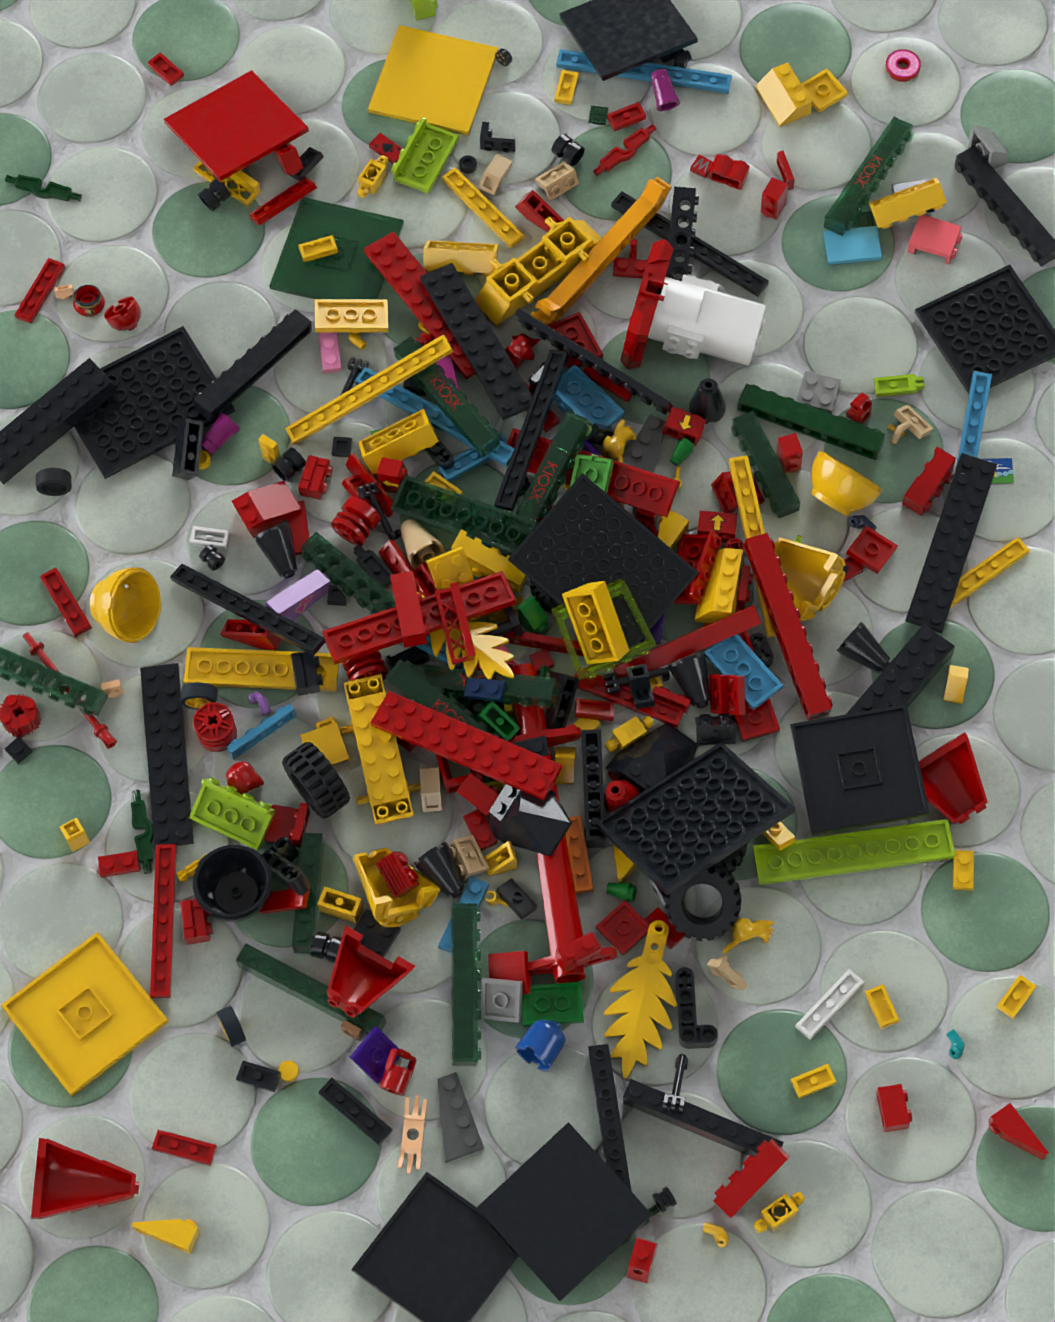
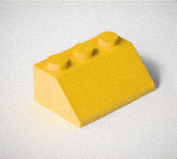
M788 62L772 68L756 85V89L779 127L811 114L812 101Z

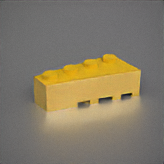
M461 529L451 546V550L462 546L472 574L476 577H486L503 571L512 592L516 591L521 594L529 578L508 561L510 556L504 557L499 549L495 547L487 548L481 543L482 540L477 537L474 540L467 537V532Z

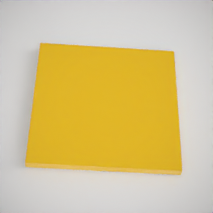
M399 25L370 101L368 113L415 124L420 122L423 117L427 119V123L469 136L496 60L495 53L499 49L495 46Z
M98 932L1 1005L71 1097L169 1022L167 1017Z

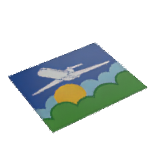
M1012 458L983 459L998 464L991 484L1014 483Z

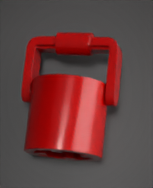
M391 1049L379 1088L404 1096L416 1065V1058L403 1049ZM396 1055L409 1060L407 1069L393 1065Z

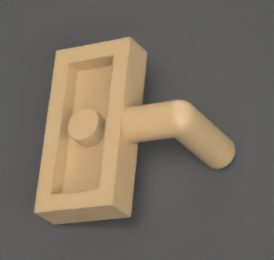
M907 404L897 409L894 413V416L902 424L897 427L890 441L896 444L902 433L907 429L918 439H921L931 434L934 428Z
M722 953L719 959H710L707 966L712 969L711 974L713 976L722 978L733 989L745 990L748 984L742 979V974L730 968V963L727 962L729 958L727 955Z

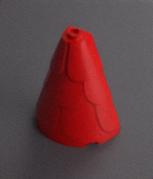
M39 1138L31 1219L41 1220L69 1212L74 1213L95 1206L100 1208L132 1199L134 1194H138L139 1182H136V1174L106 1160L101 1161L50 1139Z

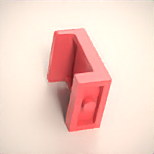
M921 215L910 238L907 252L914 254L916 249L944 257L946 258L945 263L949 264L951 258L955 259L957 253L956 244L960 245L963 234L960 233L961 226L927 215Z

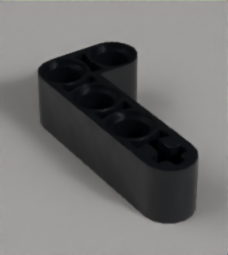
M281 837L262 856L269 865L273 878L296 894L303 895L310 890L312 883L300 868L291 863L299 854L297 848L288 837Z
M682 967L676 972L675 979L680 1045L687 1049L713 1047L717 1043L718 1031L713 1025H697L694 974L690 968ZM682 976H686L687 986L683 987ZM689 995L691 1000L683 1001L680 997ZM689 1014L692 1016V1019L685 1021L682 1019V1016ZM705 1033H711L713 1034L714 1038L707 1040L703 1037V1035ZM685 1034H691L694 1038L690 1041H687L683 1038V1036Z

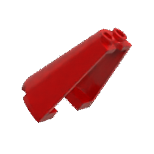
M966 732L919 760L927 801L954 824L957 822L962 824L970 819V813L975 811L978 814L987 808L985 805L988 803Z
M346 925L327 990L329 997L327 1002L333 1007H339L348 1016L354 1018L409 975L415 968V965L400 956L396 958L394 963L361 945L364 935Z

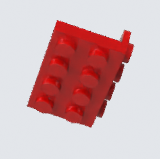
M710 531L709 535H682L677 554L699 573L673 604H701L713 564L716 561L718 549L721 546L722 539L715 531Z

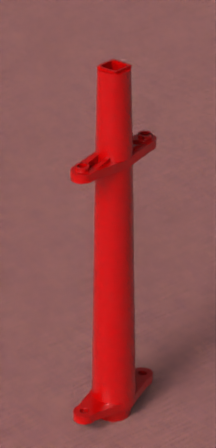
M530 663L511 666L515 676L513 679L510 678L515 721L520 729L517 731V735L508 742L513 743L546 735L550 756H545V758L552 760L550 747L580 739L582 737L581 729L573 724L567 725L565 728L547 729L536 667ZM555 781L551 790L555 792V797L560 804L557 783ZM565 834L551 857L537 853L551 956L528 962V973L531 976L553 974L555 983L580 982L586 978V967L617 958L615 947H603L599 957L593 960L590 959L589 962L566 973H563L555 959L556 949L583 936Z

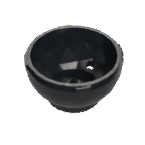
M242 845L222 846L204 855L198 863L193 877L194 895L201 908L210 916L227 922H239L256 915L266 904L272 889V875L265 858L255 849ZM239 890L240 892L239 894L234 895L233 891ZM209 893H212L213 898H209Z

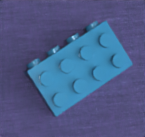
M573 365L562 374L553 400L561 411H566L570 415L571 420L582 427L584 433L594 423L611 427L625 415V411L576 365Z

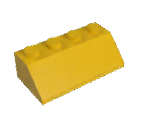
M936 177L871 201L869 206L877 227L886 229L891 227L892 223L896 221L902 223L909 220V217L915 214L916 216H921L927 213L926 210L932 208L933 210L944 207L943 204L947 203L940 181Z
M427 240L423 249V268L428 270L427 272H431L453 263L456 270L463 272L465 275L481 273L483 276H489L495 270L489 264V261L492 258L498 259L499 244Z
M425 409L358 441L362 457L372 475L377 472L382 457L402 461L409 456L417 455L419 451L425 448L433 447L439 442Z
M723 548L717 552L716 561L713 564L710 579L705 589V595L702 598L701 604L697 605L695 622L713 623L735 613L744 565L743 550Z
M605 581L588 583L562 594L587 664L619 661L630 651Z

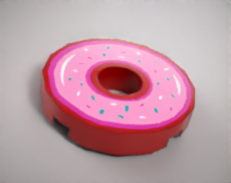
M899 49L888 55L885 64L886 72L894 80L907 82L918 75L921 61L914 52L907 49ZM904 63L907 67L901 68L899 64Z

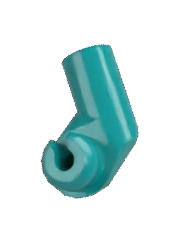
M952 1029L946 1034L952 1042L949 1056L953 1059H959L963 1054L965 1044L955 1029Z

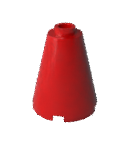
M613 781L608 784L605 790L604 806L608 813H611L639 795L641 791L631 781Z

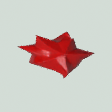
M523 333L512 336L511 346H507L504 350L516 370L519 369L524 360H534L533 347L541 339H532Z

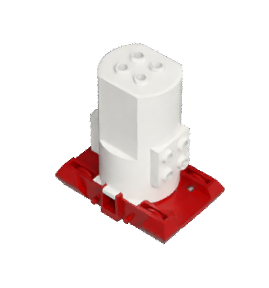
M665 239L653 242L635 306L629 320L626 340L620 359L623 365L629 370L641 366L649 338L664 342L662 350H666L671 354L677 353L689 359H698L699 353L749 366L753 353L756 354L761 340V334L766 321L763 318L766 305L718 292L719 284L710 280L698 279L692 275L687 276L683 274L682 281L665 277L673 247Z

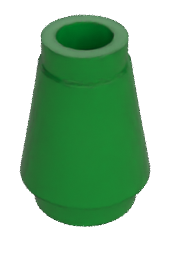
M682 438L681 441L677 442L669 461L675 466H679L694 451V444Z
M609 882L606 888V894L626 902L634 901L637 893V886L632 883Z

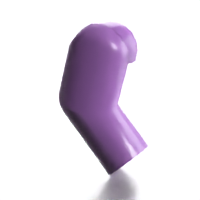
M258 691L248 695L251 704L256 702L259 704L262 715L271 712L267 698Z

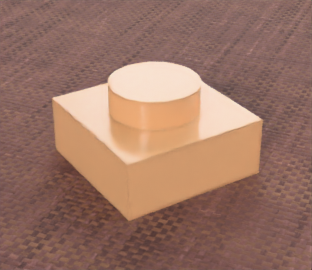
M73 285L54 287L55 297L61 300L71 298V295H74Z
M119 679L100 683L105 698H114L119 696V694H123V688Z

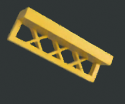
M199 161L194 166L193 171L209 182H212L214 175L210 171H202L200 168L204 164ZM241 170L229 176L228 179L226 178L221 181L226 187L228 183H236L238 185L237 189H229L228 187L227 189L233 198L247 207L261 193L259 182ZM242 192L252 194L247 200L241 197Z

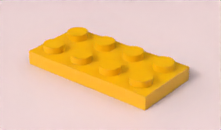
M315 299V332H388L387 299Z
M462 546L426 561L437 590L450 588V583L458 582L459 585L474 581ZM487 614L470 620L468 622H475L477 620L487 617Z

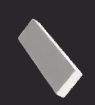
M848 969L803 1016L795 1027L811 1040L861 988L864 981L851 969Z

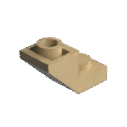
M496 154L485 170L478 188L496 195L502 178L507 177L513 161Z
M439 766L420 768L423 812L442 811Z

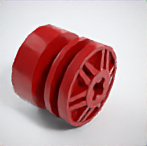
M349 497L341 508L342 512H338L336 518L332 520L331 527L344 540L351 544H360L362 546L370 536V531H373L380 522L381 517L367 502L357 497Z
M380 650L343 662L342 665L344 670L347 671L348 680L353 681L381 674L384 681L388 676V670L385 667V662L381 659Z
M211 702L203 705L196 711L193 718V726L199 743L204 749L211 752L227 750L230 742L237 738V728L229 708L221 703Z

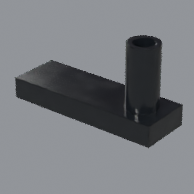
M512 606L503 609L508 620L498 624V629L489 632L490 635L499 637L511 631H514L516 637L524 634Z

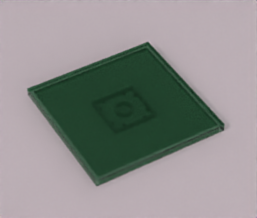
M301 198L270 282V289L314 300L378 299L385 278L364 253V248L393 231L400 237L404 220L310 198ZM333 235L338 253L303 262L299 244Z

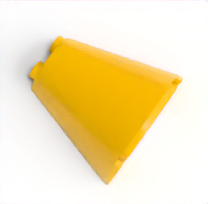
M779 537L774 543V551L776 556L780 557L782 573H785L787 576V587L793 593L794 606L799 609V620L806 621L815 617L814 613L818 610L822 612L826 609L840 590L845 577V572L843 571L845 561L836 553Z
M388 848L373 850L369 855L366 852L355 854L353 862L355 863L375 920L384 927H397L419 917L418 912L424 907L428 909L438 896L440 888L410 866V869L414 870L418 876L417 882L419 886L401 898H394L376 866L379 860H382V858H385V856L392 852Z

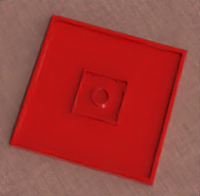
M252 70L164 118L165 124L220 182L309 132L308 126Z

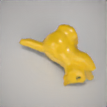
M623 419L616 426L614 435L612 437L607 436L604 439L602 449L604 457H609L623 463L622 456L626 442L636 440V434L630 426L625 427Z
M738 918L732 928L733 941L725 946L723 953H728L739 943L754 937H759L763 939L764 943H768L773 933V929L769 926H772L774 921L756 920L751 922L748 918Z

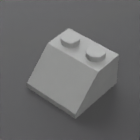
M973 126L968 148L974 145L994 170L1006 164L1008 151L1005 146L999 143L997 136L986 127Z

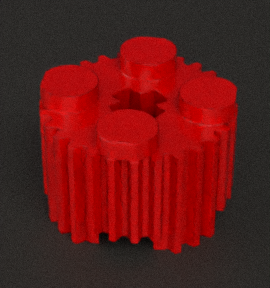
M10 694L3 701L4 704H1L0 721L9 734L11 733L13 737L16 736L17 738L20 736L22 738L26 734L30 735V732L33 733V730H36L41 725L40 711L31 697L24 696V694L22 696L20 694L18 696Z

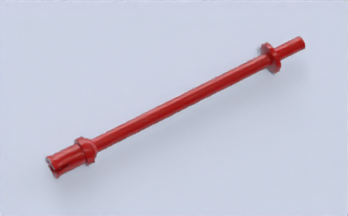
M29 632L25 633L23 638L31 647L29 650L31 656L37 655L93 726L94 735L100 738L107 749L114 747L117 740L108 731L107 725L99 723L44 653V644L42 642L37 643Z

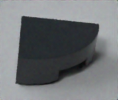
M329 585L327 604L346 606V598L343 592L338 587Z

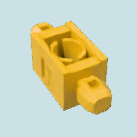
M382 155L376 161L373 159L369 160L358 177L359 188L357 195L359 197L365 198L369 193L375 195L388 175V158Z
M637 716L633 717L612 731L611 739L605 743L606 750L613 752L618 747L620 750L625 749L647 735V730L653 726L654 721L650 716L642 718L641 722Z
M796 1192L791 1195L790 1199L787 1193H785L764 1208L760 1214L762 1219L757 1220L753 1226L757 1233H763L768 1230V1227L774 1232L796 1216L799 1210L796 1206L799 1207L805 1200L803 1194ZM780 1208L783 1210L785 1208L784 1216H774V1219L772 1218L775 1209Z

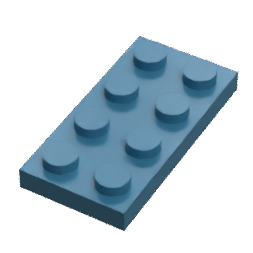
M738 634L714 644L704 652L705 657L720 674L744 676L745 702L752 710H755L783 689L782 683Z

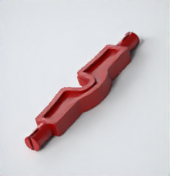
M651 124L645 130L640 128L634 134L624 139L623 145L627 150L623 151L618 147H614L600 160V165L593 169V173L598 176L604 170L608 172L620 162L631 159L636 154L637 149L650 139L649 135L656 130L655 125Z

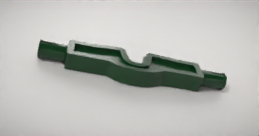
M21 174L17 177L10 175L5 177V182L13 183L17 189L29 191L38 198H55L67 202L70 199L81 201L82 194L72 192L70 187L62 186L52 181L48 183L46 188L41 189L42 180L40 178Z
M133 790L134 802H131L132 827L135 830H145L143 834L135 836L134 840L139 861L143 863L144 874H148V872L150 874L152 873L151 861L154 860L151 845L153 841V826L147 818L146 805L144 800H141L140 790H136V792Z

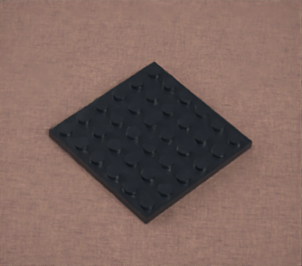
M1010 264L915 309V314L968 394L974 371L992 374L990 388L1055 357V330Z

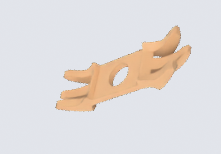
M415 1095L412 1115H409V1097H405L404 1125L398 1168H402L405 1153H408L407 1174L411 1173L414 1154H417L416 1170H420L427 1099H423L422 1113L419 1116V1095ZM410 1129H416L419 1132L416 1140L408 1139L407 1132Z

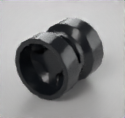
M212 544L206 546L199 555L203 562L208 563L207 565L212 571L219 569L226 559L221 553L217 552V548Z

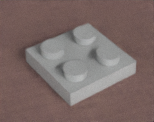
M805 371L797 402L809 404L813 408L826 410L832 414L841 379Z
M482 978L480 1019L521 1022L523 981Z

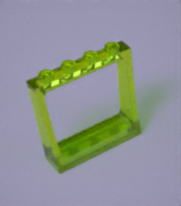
M622 579L607 585L610 597L612 599L623 594L645 636V641L629 648L630 651L619 661L595 663L581 668L565 625V619L570 617L566 605L562 604L551 609L579 680L585 677L592 679L598 675L597 672L603 669L605 672L615 668L614 664L622 662V664L628 663L633 660V656L637 654L644 656L650 653L651 648L657 646L625 581Z

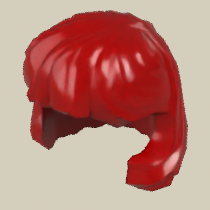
M237 762L226 771L227 784L236 788V792L242 795L264 785L263 779L248 762Z

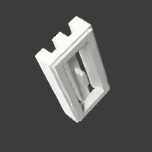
M193 526L189 543L192 546L206 547L212 544L217 549L227 550V543H229L231 533L228 530ZM196 532L224 536V538L213 537L211 535H198L196 534Z

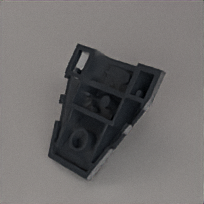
M665 723L618 752L605 769L619 780L625 777L645 791L694 759L698 745L674 726Z
M506 784L489 810L490 829L494 836L502 843L511 841L513 846L550 857L572 822L563 806L558 803L553 790H550L544 801Z

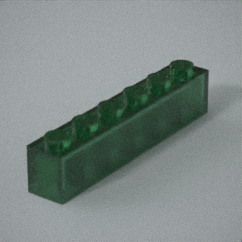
M754 411L733 418L732 434L738 438L741 451L748 455L750 467H753L755 471V479L758 483H761L765 498L768 497L771 502L770 508L772 512L776 513L778 518H782L799 511L800 500Z
M303 832L299 868L312 883V886L309 890L307 908L295 910L292 936L294 953L311 954L312 943L316 935L317 903L320 895L325 843L322 833Z

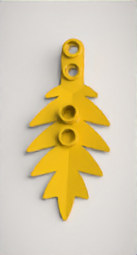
M468 622L476 656L475 660L463 662L467 677H472L479 662L488 680L492 679L495 672L513 679L515 676L506 662L513 660L514 656L508 652L494 649L509 643V640L499 636L482 635L498 629L497 624ZM454 628L449 633L450 638L458 641L461 636L460 632ZM444 629L430 633L431 646L435 657H438L446 640ZM446 642L447 661L450 670H453L456 664L452 665ZM457 646L454 651L455 659L460 657L461 652L462 657H466L465 650Z
M660 920L650 924L642 956H638L627 963L628 968H636L625 974L610 988V993L629 992L617 999L604 1011V1016L627 1013L612 1024L604 1033L605 1038L624 1036L610 1055L612 1059L622 1058L623 1079H627L636 1061L644 1066L648 1065L644 1041L659 1050L663 1049L660 1036L652 1020L666 1029L672 1030L667 1012L658 997L673 1007L677 1006L671 987L663 976L665 974L671 977L672 972L667 964L662 961L669 928L665 922ZM660 927L662 931L657 932L655 928ZM656 945L658 949L653 950L651 946Z

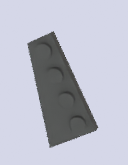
M457 1072L438 1078L445 1163L483 1150L484 1146Z

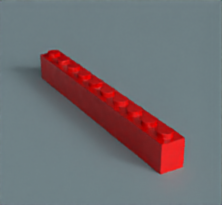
M768 533L747 538L743 546L806 720L827 715L832 710L833 703L831 697L826 694V683L820 677L819 664L817 661H814L812 645L807 642L806 628L804 625H801L799 620L800 612L794 606L793 593L787 587V576L785 573H782L780 568L781 560L775 554L774 541L769 537Z

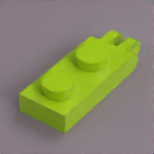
M915 374L876 377L873 379L876 397L918 393V390L925 388L924 378L922 376L916 377Z

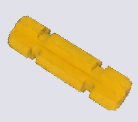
M199 859L186 866L185 870L182 869L176 873L181 883L188 880L189 876H194L200 862Z

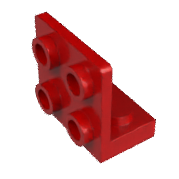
M722 472L711 486L723 512L734 513L738 508L731 472ZM752 474L758 504H763L765 500Z
M300 802L298 809L273 804L271 808L276 810L264 841L274 843L279 838L286 836L295 847L302 848L310 816L309 805Z

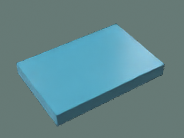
M877 226L823 231L828 265L882 260Z

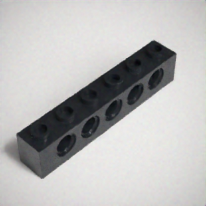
M674 186L669 244L673 247V252L665 276L675 279L673 277L675 274L688 276V274L692 273V263H689V258L693 257L694 246H691V240H695L696 229L692 228L693 222L697 223V212H694L695 205L699 204V195L696 194V188ZM688 205L690 208L682 210L681 206ZM681 222H686L688 226L682 228L679 226V224ZM680 239H684L686 243L684 245H680L677 243V241ZM681 256L685 260L683 262H677L675 259Z
M601 729L581 730L586 848H606V836L596 827V822L605 816Z

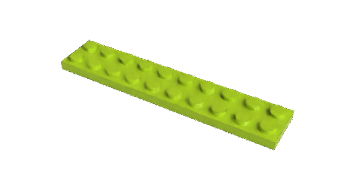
M948 819L799 839L780 851L772 843L755 845L752 848L759 885L954 859L956 856Z

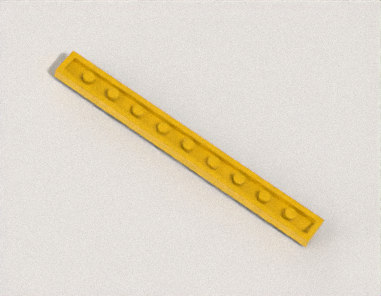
M443 334L286 427L285 429L294 445L300 443L454 352L445 335Z
M748 455L729 458L728 462L745 539L765 534ZM754 576L767 638L776 637Z

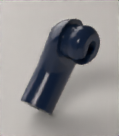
M865 515L851 516L848 521L850 526L854 528H865L866 525L874 531L877 528Z

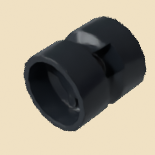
M563 133L555 140L551 151L557 157L563 158V161L568 165L575 166L583 157L585 148L578 142H573L570 136Z
M215 178L209 183V188H204L197 195L213 212L220 206V201H226L231 196V193L222 182Z
M290 447L282 454L283 458L279 457L271 464L274 472L285 482H288L295 476V471L299 472L306 464L302 455L293 447Z
M318 931L312 943L311 956L323 959L326 956L328 961L335 963L341 938L333 936L330 939L329 934Z

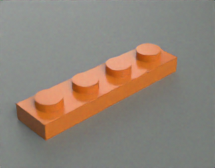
M581 815L569 817L572 824L566 832V840L576 894L593 892Z

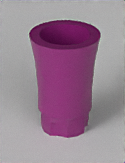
M659 69L651 74L657 111L662 112L676 108L680 105V100L675 93L667 70Z
M220 413L215 423L203 436L201 448L210 455H213L216 450H219L225 442L240 431V428L231 418Z

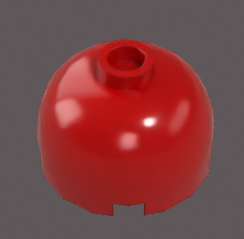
M132 296L120 299L118 301L119 305L116 307L111 305L106 310L104 317L107 323L118 331H131L135 329L141 318L140 306Z

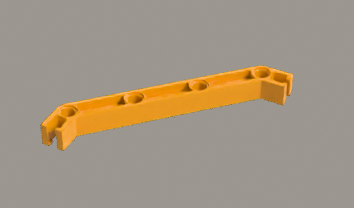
M656 177L655 180L649 179L642 195L588 253L590 260L586 263L581 260L547 298L537 301L535 307L537 309L540 308V310L533 311L531 316L545 325L558 321L630 243V240L661 209L672 186L659 177Z

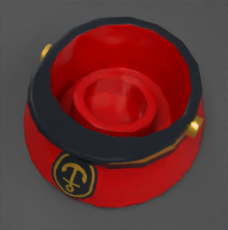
M83 285L75 291L73 307L78 314L91 317L100 313L104 308V297L96 286Z

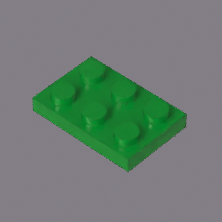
M581 982L531 985L530 994H522L523 1026L531 1027L535 1021L541 1019L555 1020L560 1025L584 1023Z

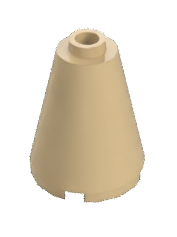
M410 519L403 522L400 530L412 568L416 570L421 563H425L427 560L445 553L442 543L416 520Z

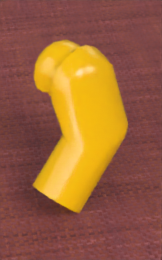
M349 332V341L359 349H365L367 343L360 338L361 332Z
M704 1223L702 1232L713 1235L718 1247L723 1248L728 1245L729 1237L722 1226Z

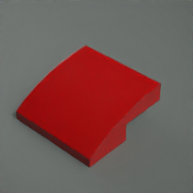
M709 674L710 713L746 715L744 676Z
M515 951L488 954L489 978L523 981L522 994H530L531 974L528 973V952Z

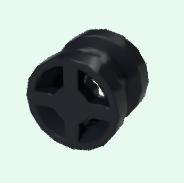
M664 1187L662 1192L652 1195L662 1213L668 1207L677 1205L668 1187Z

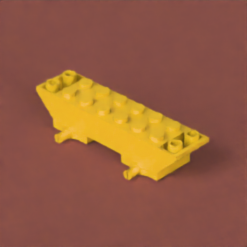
M569 216L564 221L556 223L551 217H548L545 223L551 229L542 236V241L518 259L512 258L503 264H500L495 258L489 261V264L495 270L486 278V283L474 300L480 310L496 327L515 314L518 308L521 309L528 303H533L537 296L570 273L581 260L585 263L590 260L588 253L602 238L584 220H573Z
M379 674L344 682L352 720L351 725L340 727L342 735L353 732L356 737L367 785V795L356 797L357 805L369 802L375 825L414 817L410 797L411 792L421 790L420 782L409 785L406 781L396 736L371 726L370 723L386 696L382 675Z

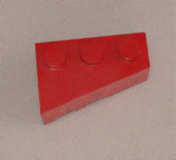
M936 446L932 460L925 463V469L919 477L915 478L904 495L902 505L920 516L925 511L928 512L934 503L932 502L934 498H939L942 494L943 486L946 483L949 484L953 479L954 474L952 472L956 458Z

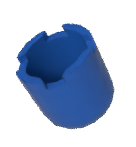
M541 1019L535 1021L515 1048L518 1049L516 1051L517 1054L528 1064L533 1061L539 1065L537 1069L544 1072L548 1071L566 1042L565 1034L561 1030L562 1026L555 1020Z

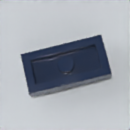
M468 678L464 696L467 699L503 702L507 684L505 681Z

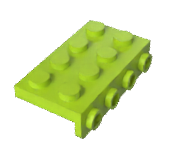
M422 117L421 121L416 123L413 135L408 137L405 149L401 150L399 160L392 166L393 181L429 194L456 146L459 135L427 123V119Z
M215 778L202 779L201 784L203 785L189 819L255 850H260L276 810L272 809L269 803L264 801L259 803L253 800L254 797L247 793L242 795L236 792L237 789L232 786L220 785V781Z

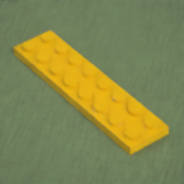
M187 647L184 685L201 682L215 687L296 690L291 654L298 652ZM316 653L315 657L319 656L320 668H317V673L322 675L323 685H319L320 691L337 692L339 664L334 665L330 653Z

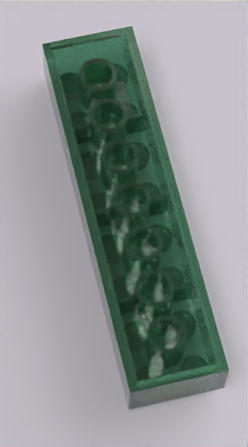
M404 475V479L391 506V510L399 516L414 519L419 523L458 536L462 529L467 532V537L473 540L477 537L482 540L481 543L486 547H495L500 552L512 555L539 524L537 521Z

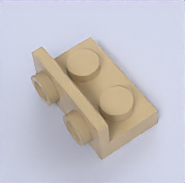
M562 162L535 178L537 185L546 191L549 200L555 199L579 184L575 169L566 162Z
M473 835L452 840L449 848L462 882L467 881L470 876L488 871L489 867Z

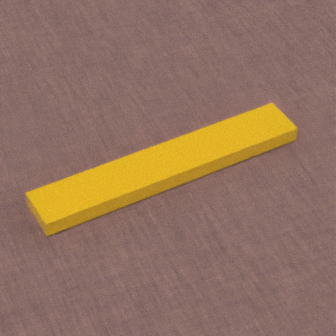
M456 167L442 176V181L510 248L524 239V234Z
M1017 537L960 577L950 609L1029 554L1030 549Z

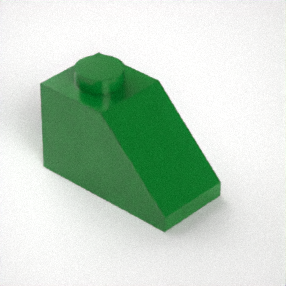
M532 595L518 606L519 622L529 633L541 635L547 630L548 617Z
M493 701L486 704L474 717L489 732L505 741H509L520 729Z

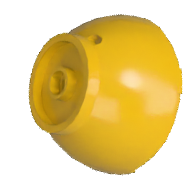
M823 451L817 453L811 469L813 488L810 493L820 501L849 517L852 512L864 509L880 496L882 492L881 487Z
M131 567L119 569L94 587L90 598L92 616L110 636L127 643H136L148 636L157 623L162 603L160 590L156 580L144 568Z

